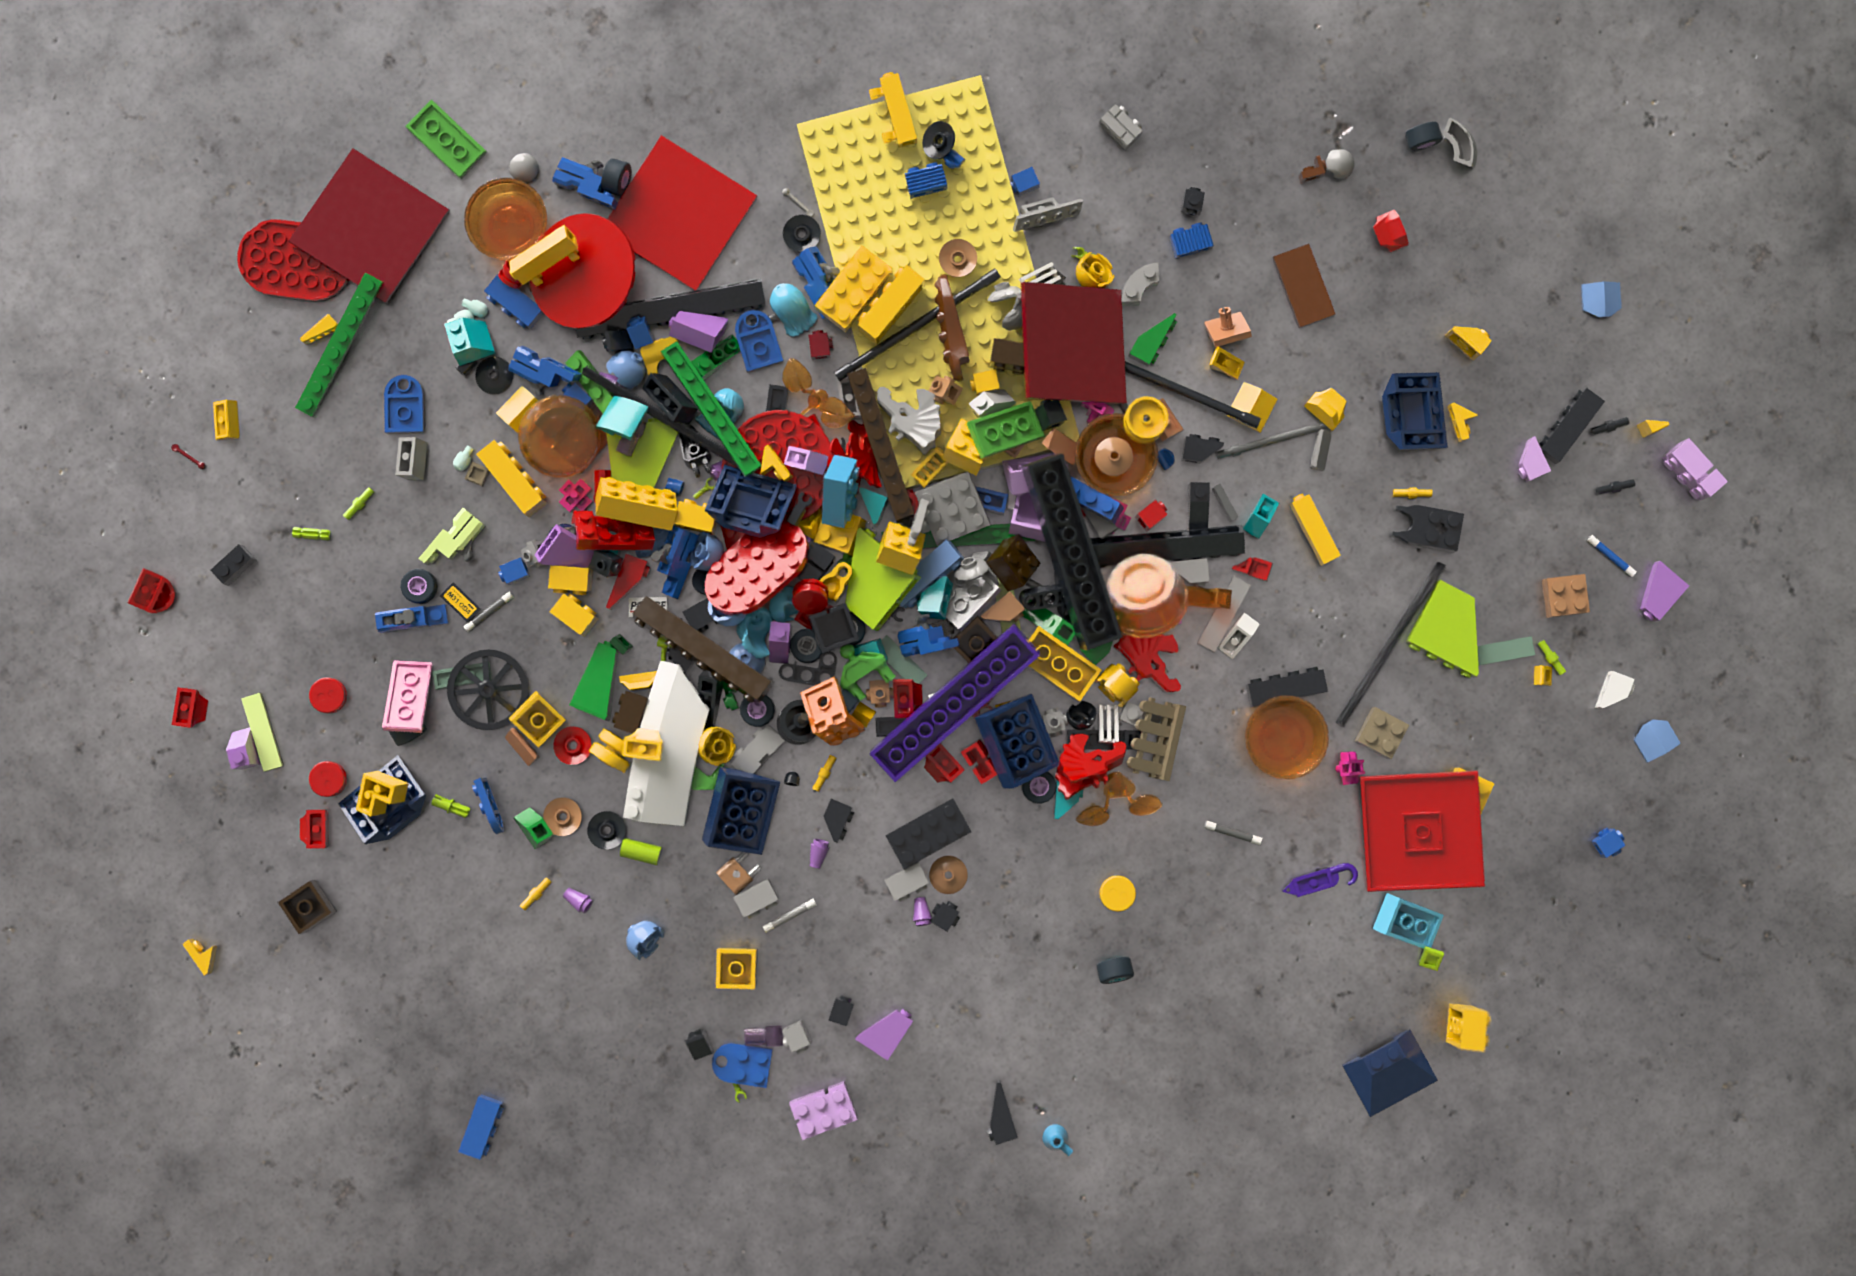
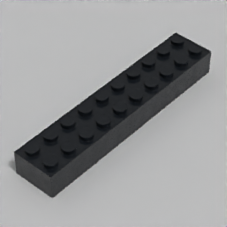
M1056 453L1022 465L1021 469L1080 649L1088 651L1123 638L1063 453Z

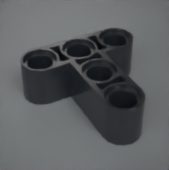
M1055 571V584L1027 588L1020 592L1019 601L1026 609L1038 610L1057 607L1058 614L1068 623H1072L1069 614L1065 615L1067 607ZM1048 593H1052L1048 600H1044ZM1030 596H1033L1032 601L1026 603V599Z
M827 651L821 654L818 668L785 663L779 668V676L788 682L815 686L821 683L820 677L822 674H829L831 678L835 677L838 659L833 652ZM832 655L834 657L833 664L825 665L823 662L824 657ZM786 667H790L793 670V674L789 678L784 677L782 674L783 669ZM805 670L812 673V677L808 681H804L801 678V674ZM828 699L825 703H820V706H826L828 703Z

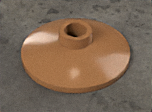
M953 239L945 243L941 248L939 263L943 271L948 275L963 277L970 274L975 268L977 252L968 241ZM956 256H959L962 260L961 262L957 263L955 262L954 258Z
M1117 437L1107 438L1096 448L1095 463L1104 474L1118 476L1125 473L1131 467L1133 451L1125 440ZM1111 453H1117L1118 458L1112 459Z
M562 797L548 803L543 813V819L553 834L567 836L574 833L580 826L582 813L576 802ZM562 813L567 815L564 821L560 819Z
M954 856L938 858L932 864L929 871L932 886L943 894H954L960 891L965 886L968 877L965 864ZM947 871H950L952 873V877L950 879L945 878V873Z

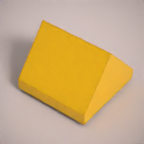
M1534 666V685L1551 686L1552 667Z
M860 702L853 711L852 716L863 723L866 728L876 711Z

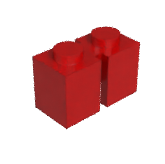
M1155 499L1135 516V519L1148 532L1168 515L1166 513L1167 508L1161 501L1157 502Z
M978 739L961 751L969 766H972L975 762L978 763L972 771L981 785L997 775L991 758L987 757L989 754L981 739Z

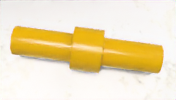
M1417 488L1393 489V497H1408V499L1432 497V490Z
M829 755L824 767L820 768L819 776L812 789L820 791L824 781L831 774L830 770L837 759L836 757Z
M546 877L537 888L534 887L529 892L530 895L520 907L526 911L535 900L538 901L543 895L542 892L552 882Z

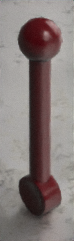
M173 444L171 446L172 451L179 452L198 465L199 469L203 470L206 467L205 463L197 461L181 450L179 445Z

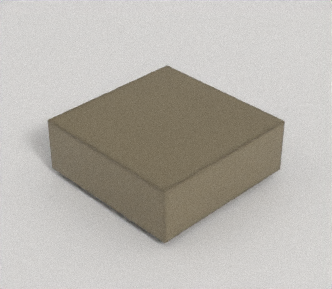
M472 462L465 480L483 487L490 471L487 467Z

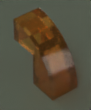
M1181 586L1179 593L1180 606L1230 609L1232 590Z

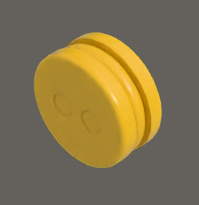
M1111 876L1100 887V900L1106 908L1112 911H1125L1134 903L1136 890L1129 879L1123 876Z

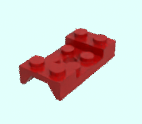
M573 511L571 522L575 524L577 550H653L655 543L653 527L594 516L593 511ZM609 531L615 532L616 535H612Z

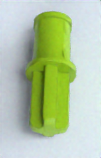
M436 794V798L432 800V806L447 811L448 814L453 813L463 818L469 816L470 808L456 803L454 799L449 800Z

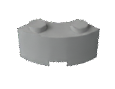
M1449 118L1442 136L1449 139L1453 145V160L1475 168L1477 147L1472 134L1463 124Z
M1158 263L1145 265L1130 276L1122 291V306L1139 305L1144 291L1158 285Z
M769 725L763 730L759 728L753 734L754 739L745 749L741 747L734 754L736 759L731 765L735 769L754 774L783 744L785 740Z

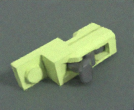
M462 508L453 519V527L450 531L447 532L443 529L418 559L427 565L429 563L432 564L439 555L437 553L440 551L451 560L459 553L464 555V561L468 562L472 558V541L485 525L466 509Z

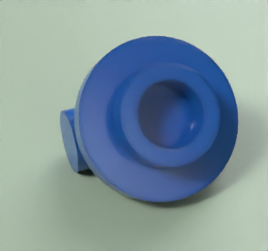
M953 149L943 158L945 165L951 169L960 168L965 161Z
M1166 448L1154 454L1164 470L1170 468L1175 463L1173 452Z

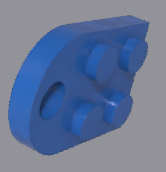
M757 310L743 313L736 322L735 333L747 372L782 362V354L770 318L765 313ZM749 315H754L757 318V323L754 326H749L746 323V318Z
M399 375L387 383L384 391L385 433L424 432V392L421 384L415 378L408 375ZM402 380L409 382V386L405 390L399 388V383Z
M487 778L473 780L475 784L472 786L476 796L480 797L481 803L479 806L482 814H486L489 824L496 835L504 832L503 821Z
M725 1044L718 1048L713 1055V1071L720 1080L728 1083L767 1088L773 1049L740 1044ZM719 1056L727 1058V1065L725 1067L717 1065L716 1060Z

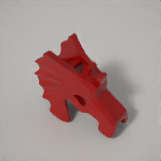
M850 420L848 430L851 432V435L846 444V453L838 438H834L831 441L829 450L833 455L857 459L859 475L856 483L859 486L861 478H863L869 486L881 488L882 485L877 473V463L864 424Z
M1138 629L1137 631L1133 630L1130 635H1122L1123 638H1120L1113 645V648L1120 652L1130 663L1131 667L1127 672L1129 674L1133 671L1137 673L1135 678L1137 681L1150 678L1163 692H1177L1181 689V684L1176 678H1168L1165 673L1166 665L1158 655V651L1178 652V644L1172 634L1165 636L1161 629L1158 631ZM1151 663L1156 666L1155 670L1151 667Z
M1086 734L1071 735L1070 743L1063 744L1064 752L1059 757V766H1057L1055 778L1059 781L1058 792L1063 793L1065 799L1068 800L1089 786L1093 785L1095 788H1099L1100 782H1103L1104 785L1108 784L1107 772L1123 763L1126 754V743L1122 741L1113 744L1114 749L1110 751L1098 749L1084 753V747L1089 736ZM1100 757L1101 761L1096 760L1095 758Z

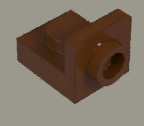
M1320 155L1314 159L1316 168L1309 166L1300 173L1299 179L1301 183L1323 178L1327 167L1325 161L1321 160Z

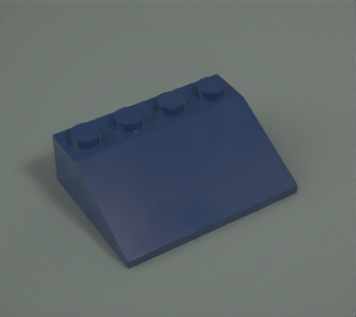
M1033 694L1026 695L975 717L1003 789H1014L1059 766V759Z
M720 767L702 840L707 847L762 855L780 781L737 769Z

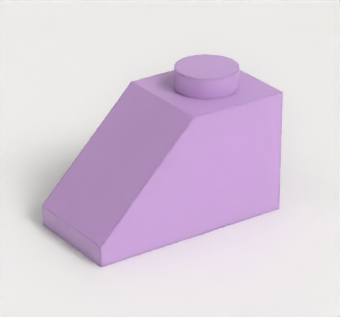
M1535 436L1527 440L1518 464L1520 468L1518 469L1519 475L1526 482L1551 471Z
M789 446L784 465L823 475L829 456Z

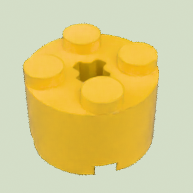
M1117 663L1116 665L1110 664L1095 679V683H1100L1098 688L1110 701L1114 702L1116 700L1119 702L1117 706L1123 707L1138 692L1140 683L1134 677L1130 678L1125 673V667Z

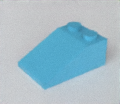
M1387 893L1373 929L1423 949L1425 946L1431 948L1444 915Z

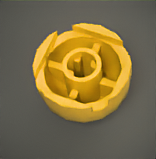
M1092 252L1085 254L1076 266L1077 281L1083 287H1107L1114 279V274L1112 275L1111 272L1113 269L1111 263L1099 253L1096 255L1091 254Z
M709 727L704 730L699 741V757L706 763L715 766L729 762L736 749V744L733 743V734L721 727Z

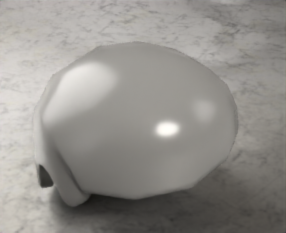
M1343 149L1332 150L1327 156V170L1335 174L1334 178H1347L1354 169L1353 156L1350 152Z
M526 153L516 155L510 162L509 170L511 176L521 183L531 182L538 174V161L532 155Z

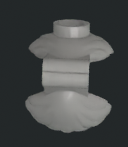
M1009 282L995 285V291L991 293L987 301L998 302L1017 297L1013 309L1003 319L1002 327L1008 331L1020 329L1023 326L1021 289L1017 286H1010Z
M989 551L974 552L972 557L962 560L961 566L955 572V577L958 580H974L985 574L997 586L999 585V580L986 563L992 555Z

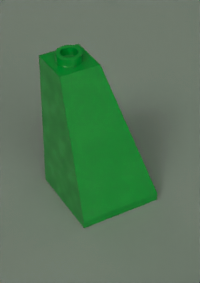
M604 641L603 644L598 642L569 706L606 721H610L618 658V650L614 649L610 642Z

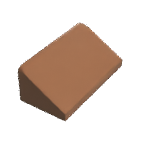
M1055 428L1050 431L1042 442L1053 453H1063L1065 461L1074 465L1081 447L1079 444Z
M516 728L510 729L505 739L528 766L532 765L539 759V755Z

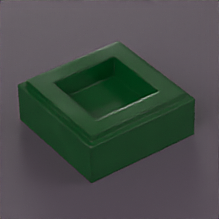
M621 634L614 636L609 641L622 655L628 653L633 648V645Z

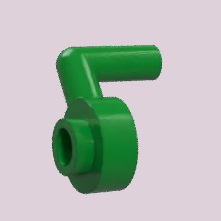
M723 682L725 692L723 702L726 708H730L731 711L739 709L733 691L728 688L726 682Z

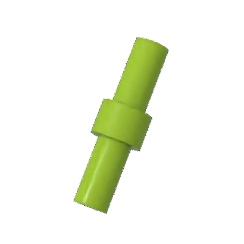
M368 487L359 498L357 497L352 502L353 505L343 516L350 520L358 510H361L366 505L365 502L374 491Z
M1545 640L1539 642L1538 645L1546 655L1545 659L1548 663L1554 666L1559 675L1564 674L1566 670L1558 660L1559 657L1556 652H1552Z

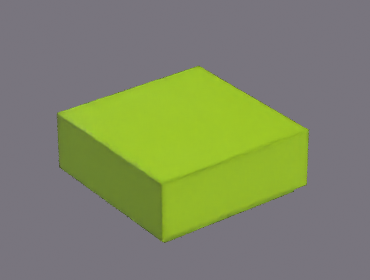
M1425 946L1419 960V966L1438 971L1444 952Z

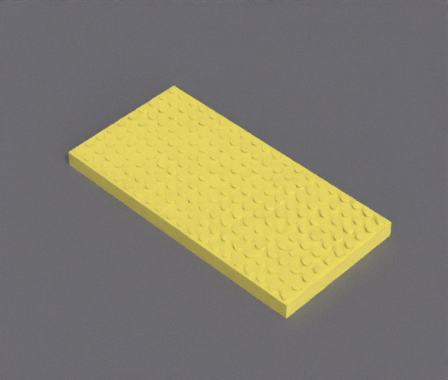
M981 75L905 95L917 136V143L899 148L897 140L886 144L883 143L882 133L894 131L885 101L797 124L834 266L838 267L841 272L860 246L863 245L892 267L893 273L862 313H867L871 308V302L876 297H881L883 294L882 289L888 282L892 283L894 281V275L900 267L904 269L908 265L925 279V287L879 343L938 306L935 303V297L938 294L935 283L940 275H947L953 296L994 268L1001 276L1000 279L991 285L984 287L956 305L970 361L960 365L964 380L960 382L955 380L954 382L963 388L955 405L945 402L941 405L935 402L936 405H940L939 410L941 411L939 414L941 435L936 438L935 445L944 451L961 419L968 422L978 419L969 405L977 397L976 391L971 389L970 380L973 379V374L993 370L990 367L994 338L1023 343V326L1020 329L1011 331L1002 327V321L1013 309L1017 297L998 302L987 300L991 293L995 291V285L1009 282L1010 286H1017L1021 289L1019 279L1034 271L1024 231H1013V226L1019 213ZM944 121L952 126L955 133V143L952 149L965 159L960 168L951 169L945 165L943 158L932 159L925 154L922 140L926 129L932 123ZM937 162L938 165L942 164L948 186L947 190L910 199L905 180V173L908 172V169L913 167H919V169L927 168V164ZM953 239L968 241L977 252L975 268L970 274L963 277L948 275L943 271L939 263L941 248L945 243ZM956 256L954 258L955 262L957 263L961 262L962 260L959 256ZM1036 275L1025 280V282H1030L1036 279ZM857 318L851 325L858 355L861 356L876 345L859 332ZM934 319L862 366V369L866 368L876 400L878 389L885 387L891 391L892 400L898 403L906 402L917 410L919 408L917 389L929 391L936 376L942 378L948 376L953 379L949 364L943 360L945 347L939 340L941 327L937 319ZM1005 370L1004 372L996 371L999 390L1004 389L1016 402L1012 407L1031 401L1034 410L1040 406V402L1043 401L1042 399H1026L1025 373L1024 375L1012 374L1011 370ZM1060 401L1067 421L1055 429L1077 444H1080L1081 439L1070 401ZM879 406L888 433L892 418ZM1052 429L1043 431L1045 437L1025 444L1016 458L1011 457L1005 452L986 457L979 471L1003 465L1002 461L1032 457L1052 452L1042 443ZM898 432L888 433L906 490L921 487L922 485L911 474L934 449L929 450L927 455H923L907 438L903 437V439L898 441L896 439L899 434ZM938 454L935 455L942 463L944 462ZM932 459L929 461L936 469L939 467ZM948 463L929 484L949 479L967 471ZM924 466L931 475L934 473L929 467ZM921 470L918 472L925 480L928 479Z

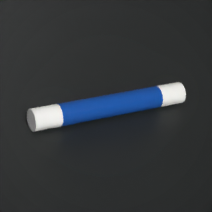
M1593 535L1587 540L1629 576L1633 577L1637 571Z

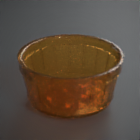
M500 178L486 182V184L480 186L472 194L467 203L468 205L464 213V225L469 240L480 252L493 259L512 260L542 240L545 235L547 211L544 202L532 186L521 180Z
M552 395L545 397V399L542 398L535 402L532 407H529L519 424L518 443L520 444L521 453L531 467L544 475L561 478L578 474L593 462L599 451L601 430L596 428L598 419L586 404L574 397Z
M1121 413L1106 414L1091 421L1081 432L1075 448L1076 466L1083 480L1091 488L1109 496H1124L1138 491L1152 478L1158 464L1156 441L1144 444L1131 440L1123 427L1125 414ZM1111 437L1125 440L1133 451L1131 467L1125 473L1118 476L1104 474L1095 463L1094 456L1097 446L1103 440ZM1115 452L1111 453V458L1117 459L1118 454Z
M1138 554L1128 557L1113 569L1108 579L1107 591L1120 631L1124 634L1140 638L1161 635L1174 628L1186 614L1189 604L1188 590L1174 567L1162 557L1153 554Z
M1277 696V698L1274 697L1265 701L1253 712L1246 726L1245 744L1251 760L1261 771L1279 779H1296L1297 777L1300 778L1309 774L1310 771L1312 772L1318 767L1320 761L1323 760L1329 744V732L1323 715L1312 703L1296 696Z

